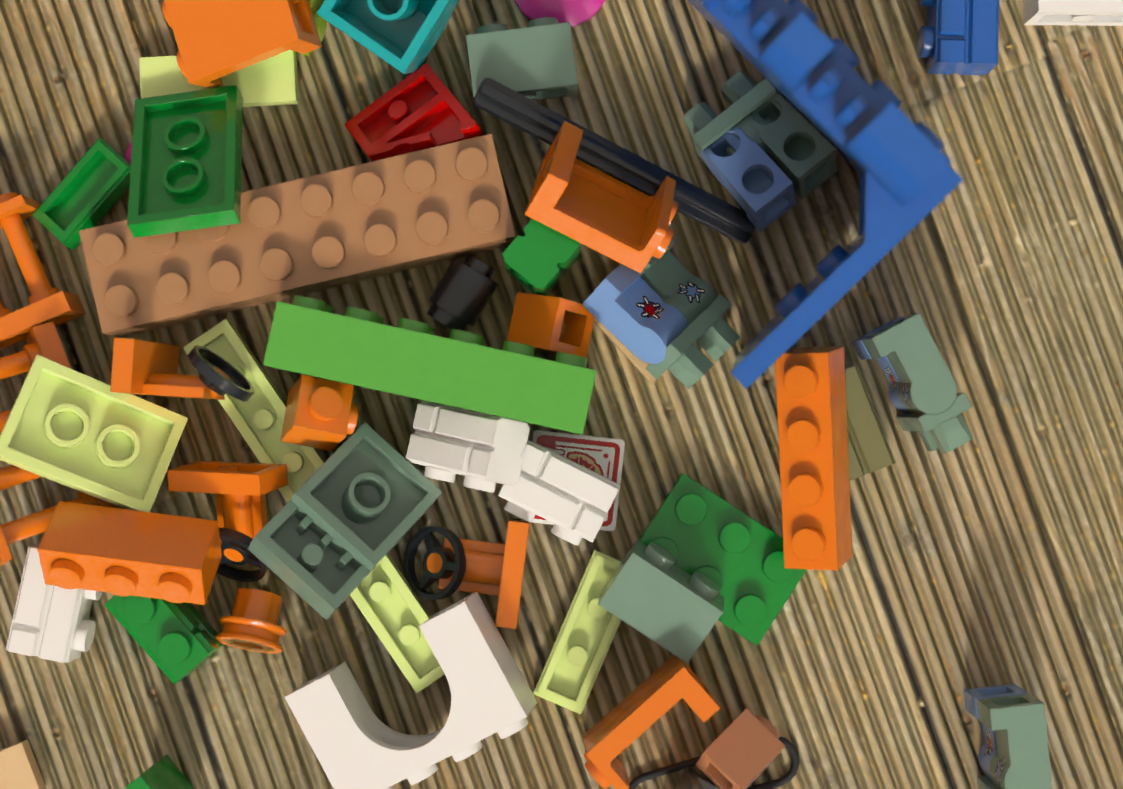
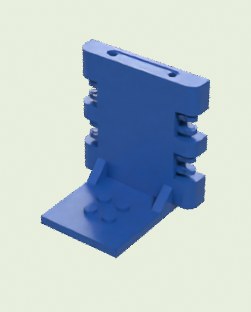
M688 0L860 173L858 236L845 249L840 244L836 245L815 266V270L819 274L806 287L800 282L797 283L776 304L775 310L778 314L740 350L730 373L747 389L964 179L949 165L952 161L941 151L945 146L942 141L921 121L915 125L899 109L903 104L901 100L881 80L877 79L870 86L854 70L861 62L859 58L838 37L831 41L815 25L819 20L818 17L801 0H788L787 2L785 0Z

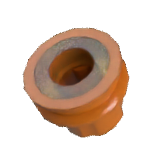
M237 589L232 615L219 618L223 628L222 632L215 636V640L224 645L247 651L270 654L281 653L283 649L279 640L287 633L285 628L277 625L283 598L274 593L259 589Z

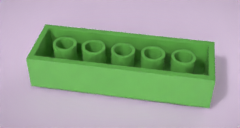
M294 295L292 304L277 301L263 362L264 366L583 435L597 370L586 368L588 358L556 352L555 361L535 357L536 347L511 341H504L502 350L484 346L486 339H483L482 335L455 329L451 330L450 339L435 336V328L430 327V324L405 318H399L397 327L383 324L384 317L378 316V313L347 306L345 316L332 313L334 307L327 305L326 302L304 296Z

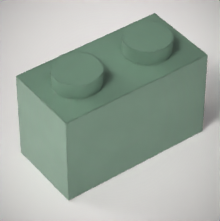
M544 17L529 21L526 28L508 30L505 24H488L478 27L476 29L477 34L466 35L473 97L485 78H491L533 101L577 95L578 81L570 22L559 23L557 18Z
M636 540L603 588L598 605L688 663L724 611V597L719 594L721 589L707 576L699 572H694L691 576L676 566V558L660 545L650 542L646 546Z

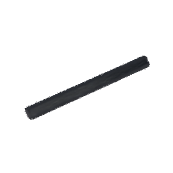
M485 78L481 82L473 100L476 107L549 145L552 144L562 124L566 121L584 130L576 159L648 196L655 195L665 177L668 176L676 180L673 200L679 203L677 212L739 244H745L752 236L755 226L747 218L746 212L491 78Z

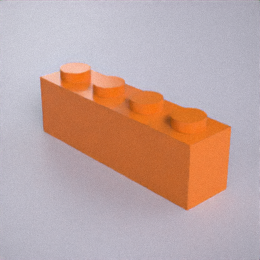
M844 346L791 347L775 361L784 569L839 570L853 556Z

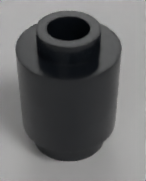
M468 254L464 262L454 257L429 298L433 303L427 314L450 329L465 331L468 324L474 326L499 285L490 279L495 269Z

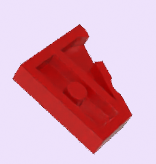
M427 63L344 124L372 162L483 135L474 119Z

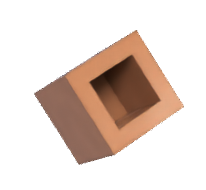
M746 708L702 753L695 765L719 789H747L776 759L785 745L779 740V732L769 720L761 715L754 716Z

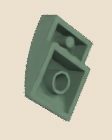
M364 422L294 493L291 500L254 536L248 550L327 620L443 492Z

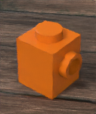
M517 292L507 341L536 347L535 350L542 353L556 355V352H562L586 358L595 317L581 303L561 297Z
M302 374L288 392L281 441L332 451L347 434L352 435L355 430L359 406L352 403L354 385Z

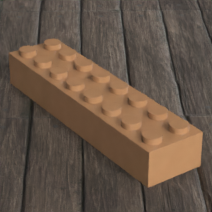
M492 134L241 192L239 224L134 238L127 226L126 219L79 231L102 334L119 338L291 298L294 295L299 296L452 260L454 257L460 258L468 256V254L473 255L507 247L516 238Z

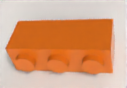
M66 501L58 502L38 546V554L46 585H54L64 589L77 588L108 592L118 596L132 595L163 599L172 603L186 602L201 605L206 604L222 557L218 521Z

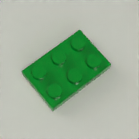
M237 85L135 99L127 226L134 238L240 223L243 98Z
M681 473L638 539V541L646 546L652 542L669 551L676 558L675 565L691 576L694 572H699L714 581L721 589L719 594L724 597V611L718 621L757 646L807 570L784 569L783 538L683 473Z

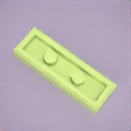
M285 51L221 77L223 85L220 87L238 86L243 98V107L299 104L295 51ZM177 55L139 57L141 98L209 89L188 83L187 78L182 74L178 66Z
M595 549L593 550L535 686L534 695L578 714L582 713L621 622L620 618L598 605L603 588L622 562L621 560Z

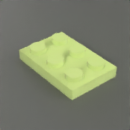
M36 355L0 434V460L120 508L150 512L188 418L135 395L110 392L111 385Z

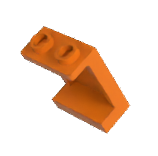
M164 0L162 3L164 18L173 29L179 49L177 52V63L189 84L209 89L217 88L223 85L221 77L285 51L292 50L306 54L322 47L308 0Z
M564 121L541 161L525 215L642 273L651 257L654 256L660 259L672 240L674 230L668 226L672 222L679 205L677 201L673 200L676 180L666 176L655 195L648 196L576 159L584 130Z
M673 655L584 734L585 753L583 755L588 761L584 766L603 789H607L611 784L615 789L630 788L626 767L617 756L680 699L683 698L703 722L707 721L720 709L711 691L689 666L677 656Z

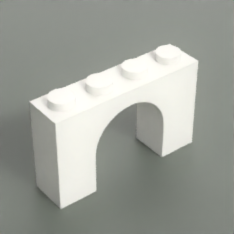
M478 592L433 614L419 625L450 687L451 709L443 728L425 735H407L386 726L371 710L346 662L303 683L285 696L288 705L334 789H393L391 786L406 778L410 785H414L434 774L438 770L436 763L451 755L455 762L464 760L483 747L481 740L497 732L500 739H504L529 724L526 717L535 707L537 701Z

